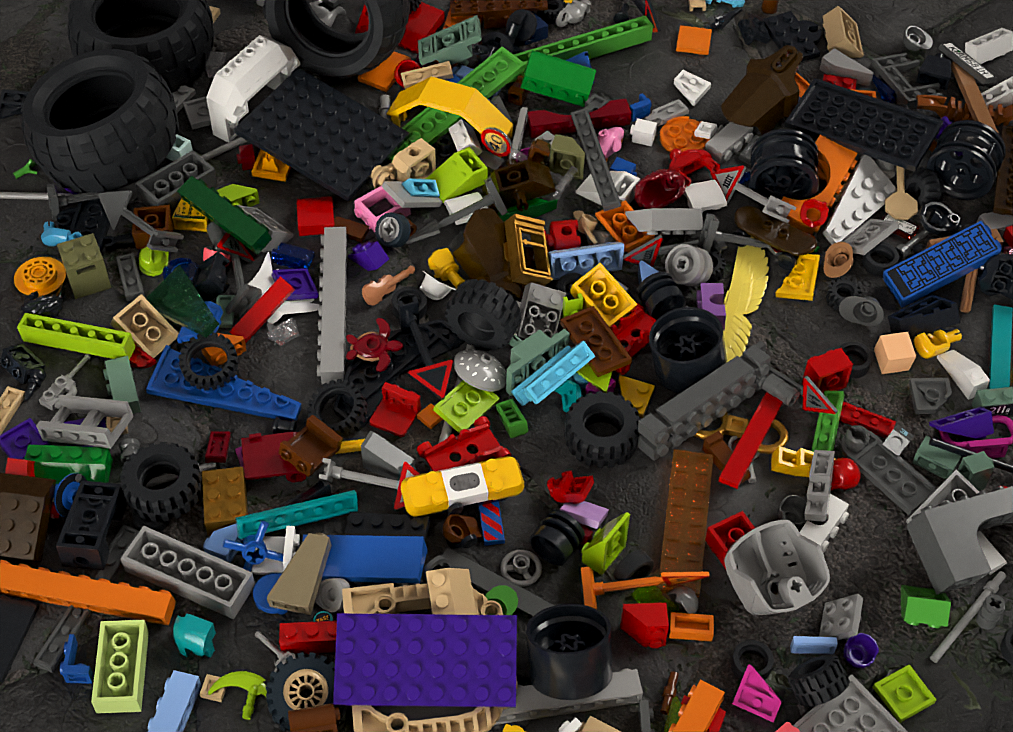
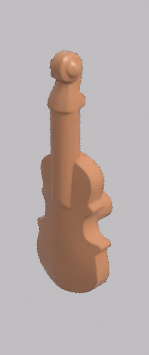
M410 265L408 269L401 271L394 277L384 275L382 278H379L377 283L370 281V283L364 285L362 295L365 302L372 306L382 301V297L385 294H389L396 289L398 282L408 277L409 274H414L415 267Z

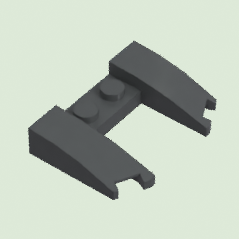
M907 53L872 59L869 70L874 72L873 75L876 79L883 78L896 93L895 101L897 104H906L911 110L917 108V95L942 96V93H936V90L940 88L939 83L913 88L902 76V72L920 64V61L917 59L908 61L906 59Z

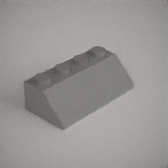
M651 208L625 212L627 218L639 232H647V235H658V232H660V235H670L671 232L673 235H681L683 231H685V235L696 234L697 230H702L703 228L702 208Z
M955 470L906 520L907 524L912 521V516L921 513V509L926 506L933 505V507H938L940 503L948 500L953 503L958 498L967 495L971 498L979 493V491L960 472Z

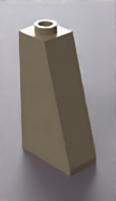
M308 533L268 594L267 601L270 607L311 615L332 546L327 535L323 533Z

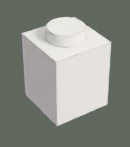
M637 118L635 125L632 124L630 130L632 142L652 147L657 123Z

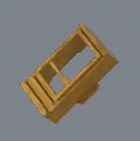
M514 214L504 222L507 242L503 244L505 259L510 262L512 281L522 284L532 282L545 286L553 280L544 233L545 221ZM521 232L530 234L531 242L526 239L522 240ZM523 244L533 246L536 270L526 268Z

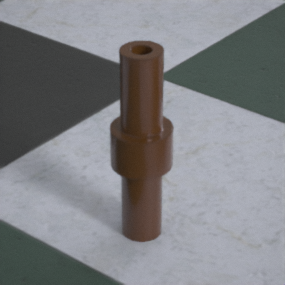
M670 672L667 686L663 690L662 696L664 699L660 712L665 715L669 714L672 700L676 697L677 689L675 687L679 676L677 672Z

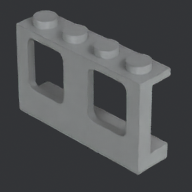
M59 395L61 408L50 422L39 421L36 427L43 441L112 448L134 416L127 401ZM71 413L88 414L80 425L64 423ZM104 417L122 418L112 432H110L109 428L97 427Z

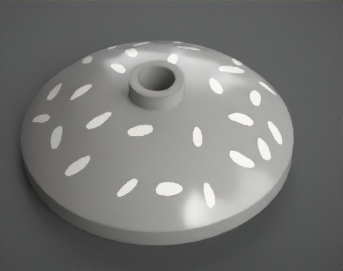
M476 349L462 350L455 355L453 367L459 377L469 385L491 392L499 391L506 385L505 368L492 355Z

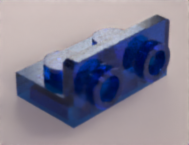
M280 243L277 249H272L271 251L273 263L294 269H308L315 257L314 251L285 243Z

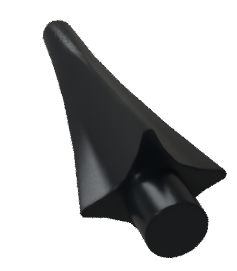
M742 8L716 16L715 22L711 25L712 28H719L722 31L742 11Z

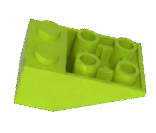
M467 147L454 153L426 179L436 180L440 194L438 198L444 203L445 200L458 197L484 185V180L488 178V168L474 151Z

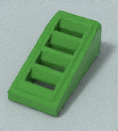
M513 398L495 404V409L510 438L528 432L527 421Z

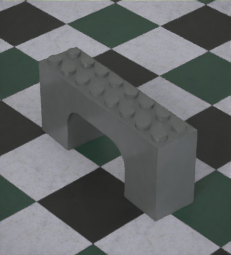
M1013 483L1008 488L999 486L989 493L981 491L971 498L968 495L963 496L953 503L948 500L940 503L938 507L929 505L922 508L921 513L912 516V521L906 526L936 595L973 585L992 571L979 544L977 531L1004 523L1013 524Z

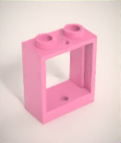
M382 186L354 201L355 215L361 218L369 226V229H372L374 232L377 221L385 213H402L405 217L411 214L410 208H402ZM386 198L394 207L376 217L368 208Z

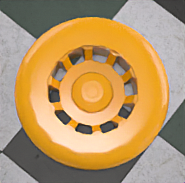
M36 257L26 261L17 269L14 275V284L25 295L38 291L39 296H45L60 288V285L65 281L66 272L59 260L52 257Z

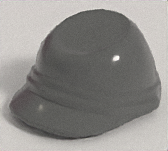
M911 25L904 31L903 43L907 49L918 51L920 49L928 50L932 47L933 40L931 36L921 28Z

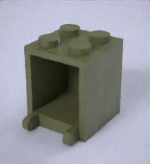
M93 233L57 244L75 299L111 288L104 260Z

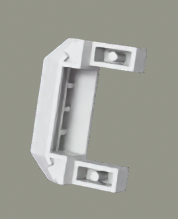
M259 35L215 74L206 97L213 135L228 143L237 136L234 133V128L239 125L238 121L249 112L247 101L266 84L275 90L300 65V61L290 47L272 38Z

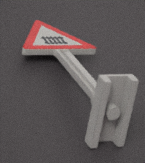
M744 165L719 169L715 173L710 172L713 180L715 179L720 186L727 204L734 191L737 190L765 205L762 212L786 223L790 221L787 219L790 210H796L797 208L774 196H770L767 199L740 184L739 182L746 170Z
M323 458L322 462L327 466H325L323 474H319V479L332 483L333 478H345L397 489L394 509L397 510L405 507L401 493L402 481L407 477L420 475V473L407 462H404L400 480L397 481L343 470V467L336 466V463L331 459Z

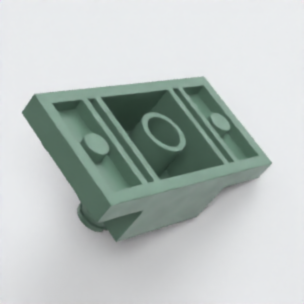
M473 16L418 40L419 62L423 66L438 60L439 63L450 61V65L458 63L459 66L463 64L467 66L469 64L467 58L473 56L472 44L482 40L478 16Z
M539 329L523 341L516 334L513 335L508 343L513 348L511 349V364L506 372V392L513 396L511 391L563 348L569 346L570 333L563 329L549 338Z

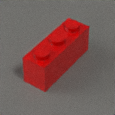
M337 621L280 623L279 644L281 652L284 651L286 653L289 651L294 654L302 652L304 654H310V652H336Z

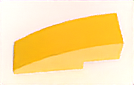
M779 446L772 453L771 471L793 476L809 477L814 452L803 448L796 452Z

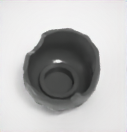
M788 495L778 507V518L780 520H790L796 528L801 527L806 523L804 513L807 502L800 496Z
M677 585L667 592V595L680 609L684 608L689 614L697 612L699 602L691 588Z

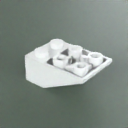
M610 171L620 202L626 200L630 204L634 199V188H636L635 186L640 181V178L625 171ZM590 174L576 190V193L602 205L592 175Z

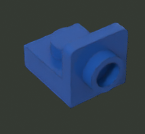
M643 93L639 94V102L630 105L632 122L636 121L637 118L641 119L650 114L652 104L650 99Z

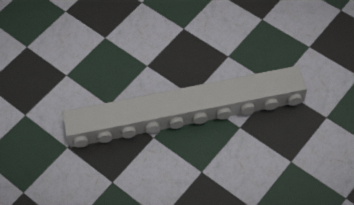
M324 227V235H321V246H324V248L320 249V256L323 259V262H320V273H323V276H320V287H323V290L319 291V301L322 302V305H319V316H322V320H318V329L321 331V334H318V346H321V349L317 350V358L321 363L317 365V376H321L322 384H330L331 380L337 383V379L343 381L345 377L346 227Z

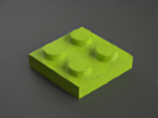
M910 665L873 685V689L899 723L933 705L937 700Z

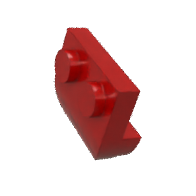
M572 470L562 472L561 478L555 480L552 477L547 481L549 494L555 501L560 503L572 502L573 504L585 501L594 484L593 475L574 478Z

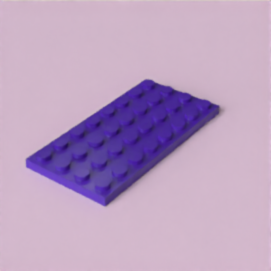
M337 613L333 705L516 708L517 615Z

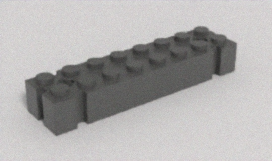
M753 345L745 350L741 357L736 356L657 408L655 414L652 415L650 413L639 420L638 432L642 435L638 437V448L655 461L659 457L665 456L669 448L678 447L683 441L693 437L699 430L709 426L718 417L724 416L727 411L737 407L745 399L752 397L755 390L762 389L766 377L769 376L771 357L756 345Z

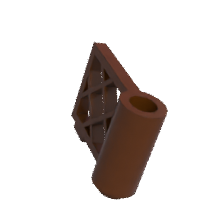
M333 703L288 711L291 732H338L336 721H340L339 707H334Z

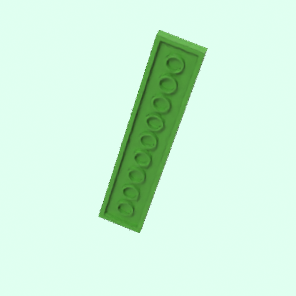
M501 47L457 84L476 88L486 99H489L522 72L526 65L504 47ZM431 107L425 108L402 127V129L410 133L409 138L388 160L392 162L394 156L399 151H402L420 138L433 145L440 136L445 135L452 125L464 118Z

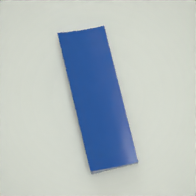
M327 535L332 546L321 581L331 578H342L347 582L420 583L428 550L423 536Z

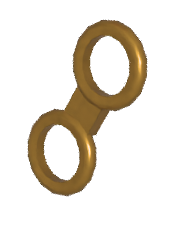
M726 412L724 416L720 417L722 421L720 428L713 431L699 430L694 436L705 439L719 431L722 435L741 438L751 419L748 421V419L728 415ZM775 419L771 426L778 431L780 435L779 441L771 445L761 444L758 453L772 454L779 446L785 448L788 442V431L780 421Z

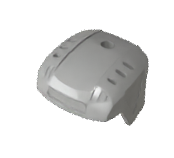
M790 520L772 521L752 529L731 545L724 559L727 575L732 586L743 603L744 608L752 615H770L796 610L815 600L830 581L829 569L820 545L802 536ZM780 542H785L783 546H779ZM791 552V555L783 556V553ZM796 562L795 566L788 567L789 563ZM772 583L778 586V593L776 595L771 592Z

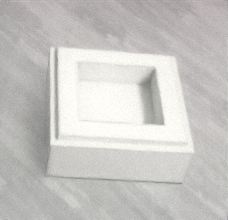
M701 121L694 134L696 137L711 139L718 129L717 124Z

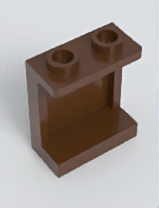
M311 415L307 419L306 426L288 442L283 440L280 443L278 454L284 460L293 464L299 472L310 477L324 464L322 462L323 458L330 459L340 450L343 437L317 417Z

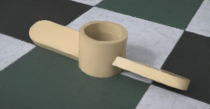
M580 210L573 212L574 219L578 221V230L588 235L594 245L598 243L592 234L598 223L597 219L591 215L584 214Z

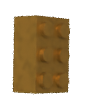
M243 467L202 471L204 524L207 535L211 536L213 531L236 524L237 517L248 515L246 480Z

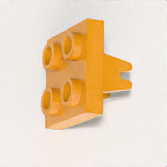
M260 149L251 172L253 177L286 182L291 167Z

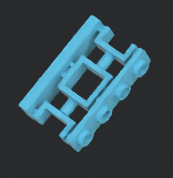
M581 341L573 348L566 346L515 387L511 393L521 406L526 405L529 401L538 404L592 360L595 355L584 341Z

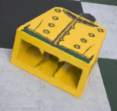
M181 198L172 216L174 228L177 230L207 232L206 228L209 225V219Z

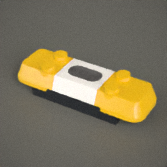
M511 456L410 476L401 483V493L405 509L413 517L447 513V509L454 503H462L463 508L466 509L503 501L507 497L519 495L524 489V480L519 463Z

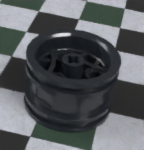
M778 129L763 134L754 142L750 159L749 186L751 190L767 199L770 196H774L782 200L784 196L794 200H806L815 195L818 188V147L810 136L797 130Z

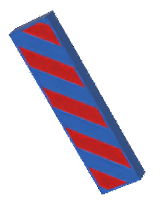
M499 501L478 506L484 546L504 544L505 538Z

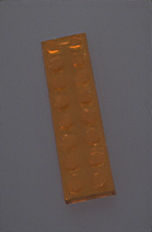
M675 449L673 451L659 577H661L662 572H702L713 465L712 454ZM701 579L679 584L691 588L697 598H699ZM666 583L658 585L657 592L667 593L675 586L668 587Z

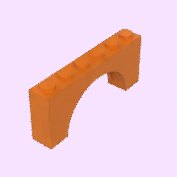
M820 134L815 143L818 147V164L823 169L826 177V188L820 194L810 199L825 201L827 206L832 208L837 199L834 197L835 194H840L843 188L842 182H847L851 174L849 170H853L858 162L855 160L858 153ZM783 196L782 201L797 207L796 210H790L787 219L790 220L788 224L811 235L814 232L817 233L821 226L810 228L800 219L801 206L806 200H794ZM811 208L806 212V216L810 221H818L821 217L818 209Z

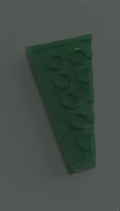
M180 265L146 298L164 318L205 338L212 334L219 325Z

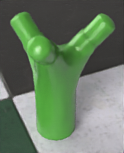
M29 159L24 167L13 173L15 178L17 179L27 173L37 174V171L32 170L36 162Z

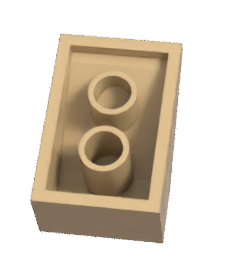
M142 294L115 315L111 321V325L116 330L131 333L134 344L153 358L158 356L166 345H171L179 334Z

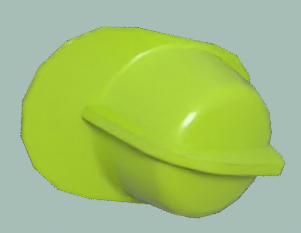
M148 247L141 249L139 253V268L141 272L147 276H158L164 273L168 267L169 252L151 250Z

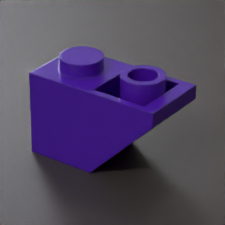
M368 241L363 245L359 243L351 249L353 252L348 255L349 259L367 271L377 270L389 260V257L378 241L371 243Z

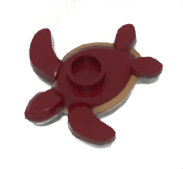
M377 318L376 322L379 326V333L367 332L358 338L351 334L346 336L348 343L352 344L346 359L352 360L357 356L364 361L373 362L379 360L376 371L382 372L391 361L388 353L390 351H400L403 348V344L398 340L388 341L387 339L391 332L390 326L383 318Z

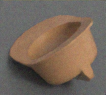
M837 242L827 249L824 261V273L826 276L837 278L851 269L854 262L853 250L848 243Z

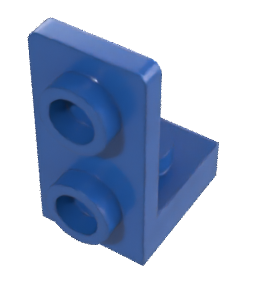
M69 634L68 642L64 644L65 659L61 661L60 674L63 675L66 683H93L94 674L90 666L82 663L74 665L78 642L74 634Z

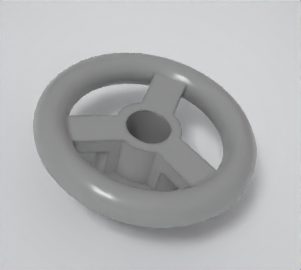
M515 550L503 558L500 571L503 578L519 587H525L539 579L542 565L534 553L527 550ZM512 558H514L513 565H507V563ZM530 559L535 563L536 570L533 576H531L528 572V568L530 566ZM507 572L521 574L525 580H515Z

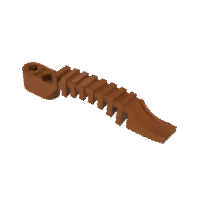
M917 95L916 97L917 109L934 111L940 118L946 116L949 120H953V122L973 120L967 104L965 103L962 108V101H957L955 105V97H951L947 106L944 105L947 97L935 95ZM998 104L995 111H993V105H989L988 110L995 126H999L1001 123L1008 126L1009 122L1013 120V104L1005 108L1002 107V104Z

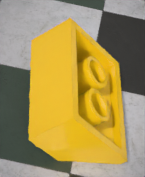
M601 263L572 284L569 291L575 299H577V294L581 293L583 296V308L587 309L594 306L609 328L613 324L617 325L621 317H626L637 306V303Z

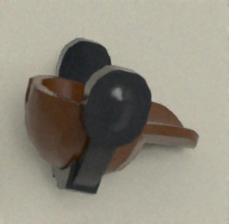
M454 503L447 509L448 516L443 525V535L450 548L472 547L478 541L477 539L482 537L475 518L459 515L464 509L462 503Z

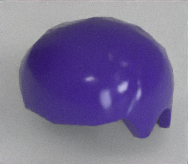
M858 633V635L850 637L843 649L844 658L850 665L856 668L863 669L870 666L879 653L876 640L865 633Z

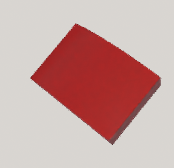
M421 2L419 8H416L415 12L412 11V14L409 15L404 36L398 46L419 54L418 40L436 33V30L445 22L444 11Z
M332 196L297 199L299 236L324 234V227H335Z

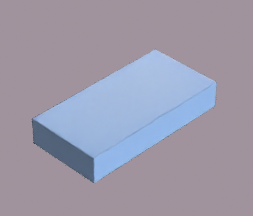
M793 636L790 650L791 653L833 655L838 644L837 637Z

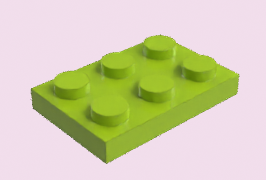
M463 380L445 396L444 400L435 405L433 411L460 433V430L470 429L474 421L486 414L500 398L494 392L477 389Z

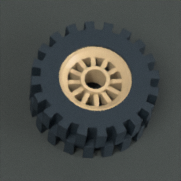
M304 652L297 653L298 658L293 659L292 655L287 657L284 665L280 662L276 665L277 671L271 672L270 682H267L266 686L268 709L273 721L276 724L279 723L280 729L284 732L286 730L290 731L288 711L302 709V704H304V708H307L308 704L313 707L333 703L335 663L331 662L329 664L327 657L321 655L319 659L316 658V653L310 652L309 657H304ZM304 689H309L312 691V695L304 698L300 695V692ZM334 706L339 707V713H343L344 706Z

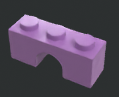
M701 283L700 290H697L696 293L697 308L714 314L721 322L723 331H725L726 311L725 305H723V283Z

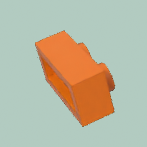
M670 613L669 638L712 642L714 615Z

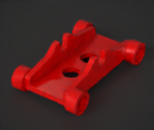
M637 303V306L629 313V316L619 319L618 327L613 324L610 329L620 343L626 342L629 344L625 350L633 357L649 343V333L656 319L646 314L644 307ZM635 331L640 332L639 337H633L631 334ZM631 364L615 371L620 375H624L629 371Z
M486 416L476 419L473 423L474 428L460 430V434L456 437L452 434L435 446H432L427 441L420 444L416 449L419 456L425 458L432 471L487 461L492 458L512 456L509 450L500 446L489 429L490 421ZM475 446L478 452L471 454L467 451V447ZM458 454L461 459L458 462H453L450 459V455Z

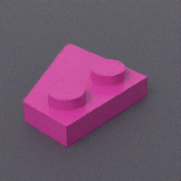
M748 664L732 704L774 722L782 700L755 668Z

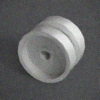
M680 244L669 252L665 262V270L671 275L676 284L699 287L701 283H706L713 272V261L706 250L688 244Z

